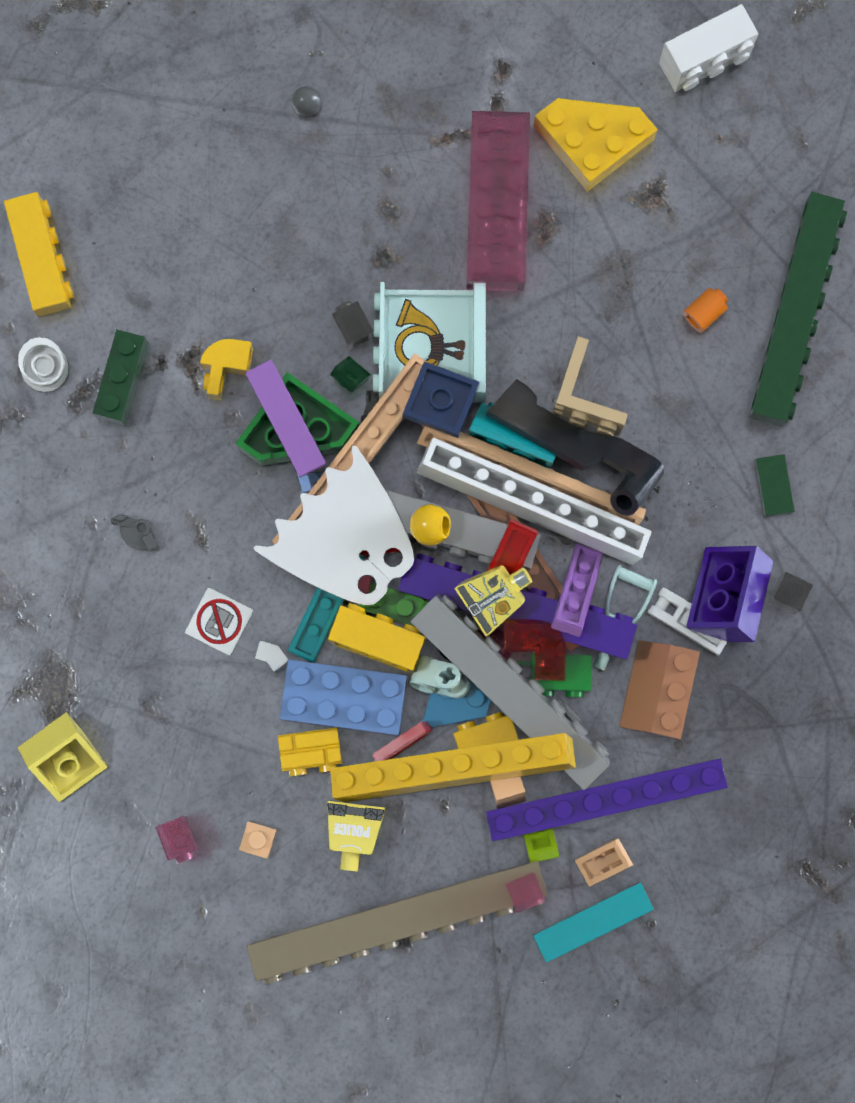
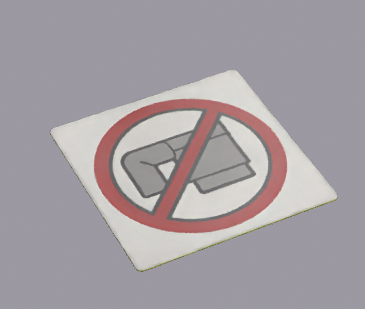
M207 588L185 633L230 656L253 613V609L211 588Z

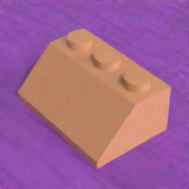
M639 640L619 727L676 741L680 740L700 651Z

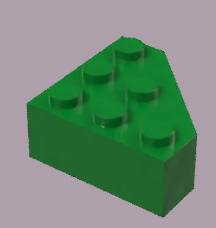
M286 372L282 380L322 456L339 453L360 426L359 421ZM261 407L235 443L238 450L261 466L291 461L266 412Z

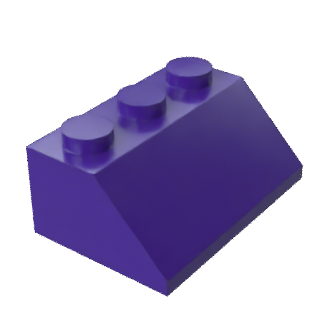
M758 546L705 547L686 628L727 642H755L773 560Z

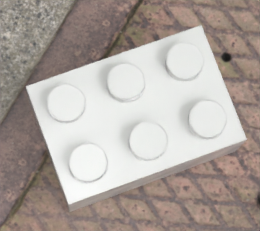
M740 4L666 42L659 65L675 92L681 89L687 91L698 85L700 79L706 76L713 78L725 70L724 67L732 63L739 65L750 57L749 54L754 48L759 33L745 8Z

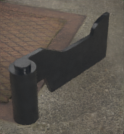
M518 379L488 409L486 416L581 470L603 461L624 473L623 480L610 497L611 506L621 515H633L664 475V467L657 458L624 439L581 430L537 405V397L534 392Z

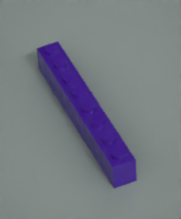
M417 553L412 567L402 576L398 590L426 600H431L437 593L442 597L446 594L457 604L458 607L456 609L469 612L454 588L460 582L483 572L473 570L472 575L461 572L462 566L445 561L443 567L433 564V557ZM530 587L529 592L520 590L525 598L524 603L502 622L628 660L638 628L637 624L632 623L633 617L616 613L615 618L603 614L605 609L589 605L580 637L553 629L551 625L560 596L558 600L546 597V591Z
M720 758L485 812L491 841H497L728 788Z

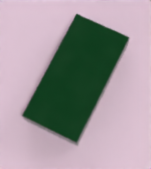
M785 454L756 458L754 461L764 517L794 513L795 508Z

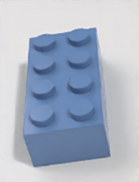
M288 660L280 720L399 737L407 676Z

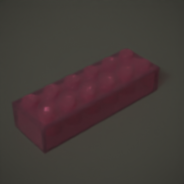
M472 111L466 289L474 290V283H486V290L524 291L526 281L530 112Z

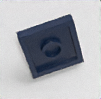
M424 361L403 411L402 418L458 438L480 382Z

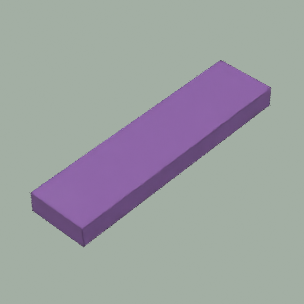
M272 359L245 372L299 477L302 478L325 466L326 462Z
M580 544L575 545L551 628L577 637L581 636L604 553Z

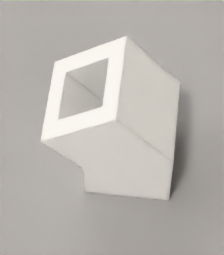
M260 641L255 656L256 660L268 663L275 673L288 664V658L279 646Z

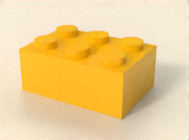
M349 603L348 607L340 605L328 637L330 644L413 674L426 642V637L421 635L422 633L416 627L405 624L404 628L394 625V619L377 613L374 618L366 615V609Z

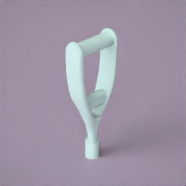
M619 564L607 592L604 615L615 618L614 614L609 613V605L612 591L618 578L649 591L644 604L632 621V623L636 624L649 604L658 581L657 579L652 580L622 568V565ZM599 653L593 667L605 671L610 658L608 654Z

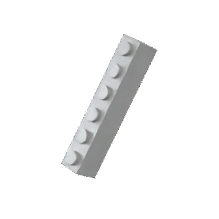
M385 490L398 513L409 539L410 537L414 538L410 532V518L420 506L428 504L440 506L450 517L451 528L449 536L441 544L433 546L420 545L432 549H438V545L450 548V554L466 558L468 553L478 556V562L490 564L508 524ZM539 533L522 566L527 571L531 570L541 536Z

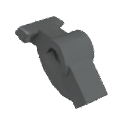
M123 514L111 518V523L120 525L121 537L130 547L138 550L148 549V551L158 547L149 521L145 519L137 520Z

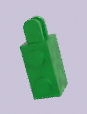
M532 653L531 661H516L521 667H531L530 677L525 678L528 681L531 678L536 680L545 690L542 693L545 697H554V692H566V697L584 698V693L591 692L592 655Z

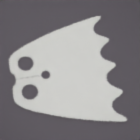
M353 445V464L350 469L341 471L327 467L325 470L327 489L324 494L315 496L302 493L300 495L303 506L302 516L294 521L276 519L275 524L279 534L278 543L269 547L255 546L254 550L279 567L322 590L354 603L373 605L386 594L387 585L393 578L402 577L412 567L414 554L409 537L392 501L360 450ZM397 548L401 551L403 559L400 565L390 567L384 562L383 557L386 550ZM362 550L368 551L370 554L369 560L362 561L359 558V553ZM371 575L375 578L377 585L372 593L365 594L358 589L357 583L361 576Z

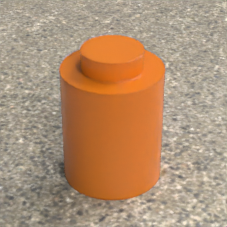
M708 288L682 311L683 316L695 330L703 333L728 310L726 304L728 299L721 290Z

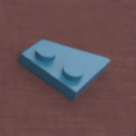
M470 682L468 693L458 699L433 693L430 694L423 721H428L433 728L484 718L487 715L490 699L473 682Z

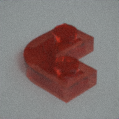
M506 619L504 621V651L534 652L535 680L565 681L566 645L559 630L551 628L550 623L542 620Z

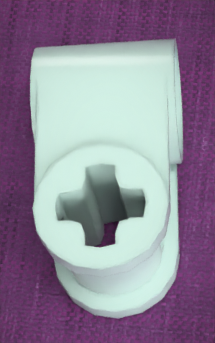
M421 655L409 685L421 692L435 693L458 699L468 693L470 680L453 663Z

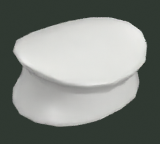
M38 337L30 339L22 346L18 355V364L25 382L34 390L41 392L54 391L60 388L68 375V362L58 345L47 338Z

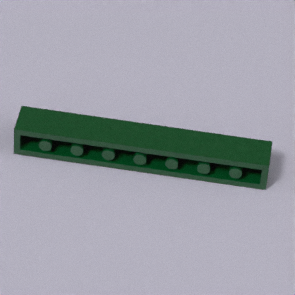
M812 191L806 199L748 418L781 427L787 422V419H793L796 409V403L792 402L795 392H800L804 379L803 375H799L802 364H807L811 348L807 347L809 337H814L818 326V320H814L816 309L821 310L826 293L821 292L823 283L829 282L833 269L832 265H828L830 256L836 255L840 238H836L838 227L843 228L847 216V211L843 210L845 200Z

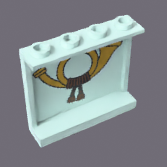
M380 282V293H374V310H380V320H374V337H379V347H374L373 364H379V374H373V392H379V400L415 353L428 363L479 381L480 385L473 403H485L486 283H474V290L385 289V282Z

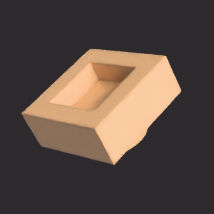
M248 821L239 850L268 859L277 830Z

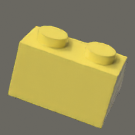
M67 712L17 747L28 769L58 802H61L108 767L87 736Z

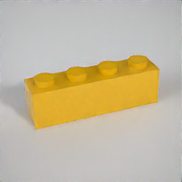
M38 192L4 200L34 313L37 317L70 309L69 299L74 298L70 282H64L62 272L66 271V266L62 254L57 255L54 244H58L59 240L55 227H50L47 217L52 216L47 199L42 200Z

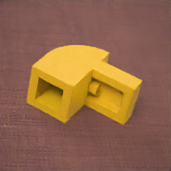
M223 339L213 343L205 350L200 364L202 369L210 370V373H205L203 390H207L209 399L221 401L226 373L246 376L245 372L250 370L253 354L251 342Z

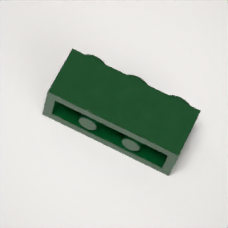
M116 329L92 412L97 420L126 427L149 343L144 336Z

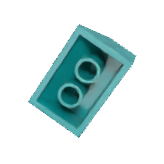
M489 402L488 405L481 403L469 429L470 435L517 456L525 457L527 460L541 466L552 467L556 455L486 416L488 409L494 403Z

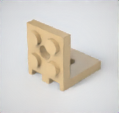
M578 336L553 414L569 419V423L579 428H585L588 425L597 428L596 432L608 436L620 435L628 416L627 413L571 396L589 342L588 339Z

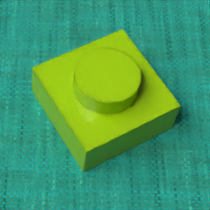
M553 828L523 834L530 863L559 857Z

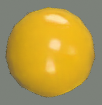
M428 504L420 506L410 518V532L420 544L427 546L441 544L449 536L451 528L450 517L442 507Z

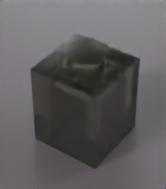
M347 301L335 308L336 312L332 313V319L348 351L374 338V331L358 301L352 304L350 301Z
M785 572L779 577L768 602L795 615L801 612L813 584Z

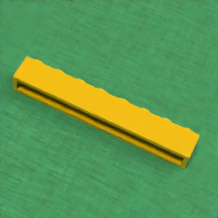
M566 733L335 767L330 768L333 798L344 803L576 769L573 740Z

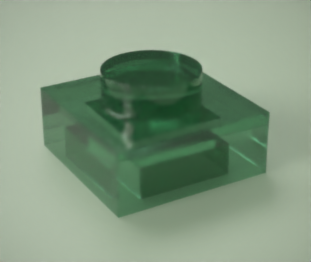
M350 356L336 365L330 373L342 387L351 393L362 386L371 375Z

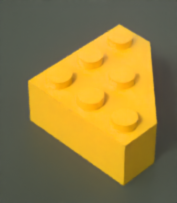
M557 98L536 114L533 125L587 192L653 142L658 130L639 107Z

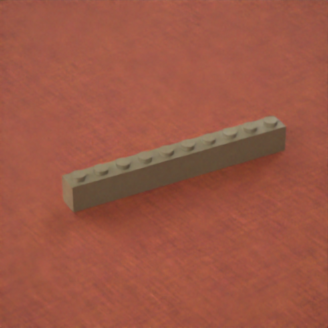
M536 861L247 945V950L256 981L264 980L266 985L282 980L281 974L293 971V975L297 976L310 972V966L322 962L324 968L340 963L339 957L351 954L352 959L369 955L368 949L379 945L381 951L398 946L397 940L409 937L410 942L427 938L426 932L438 929L439 934L456 929L455 923L467 920L468 925L485 921L484 915L496 912L497 917L514 912L513 906L525 904L526 908L543 904L542 898L548 897L539 863Z

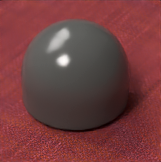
M309 86L297 89L292 98L293 108L297 114L303 117L315 115L321 108V97L318 91Z

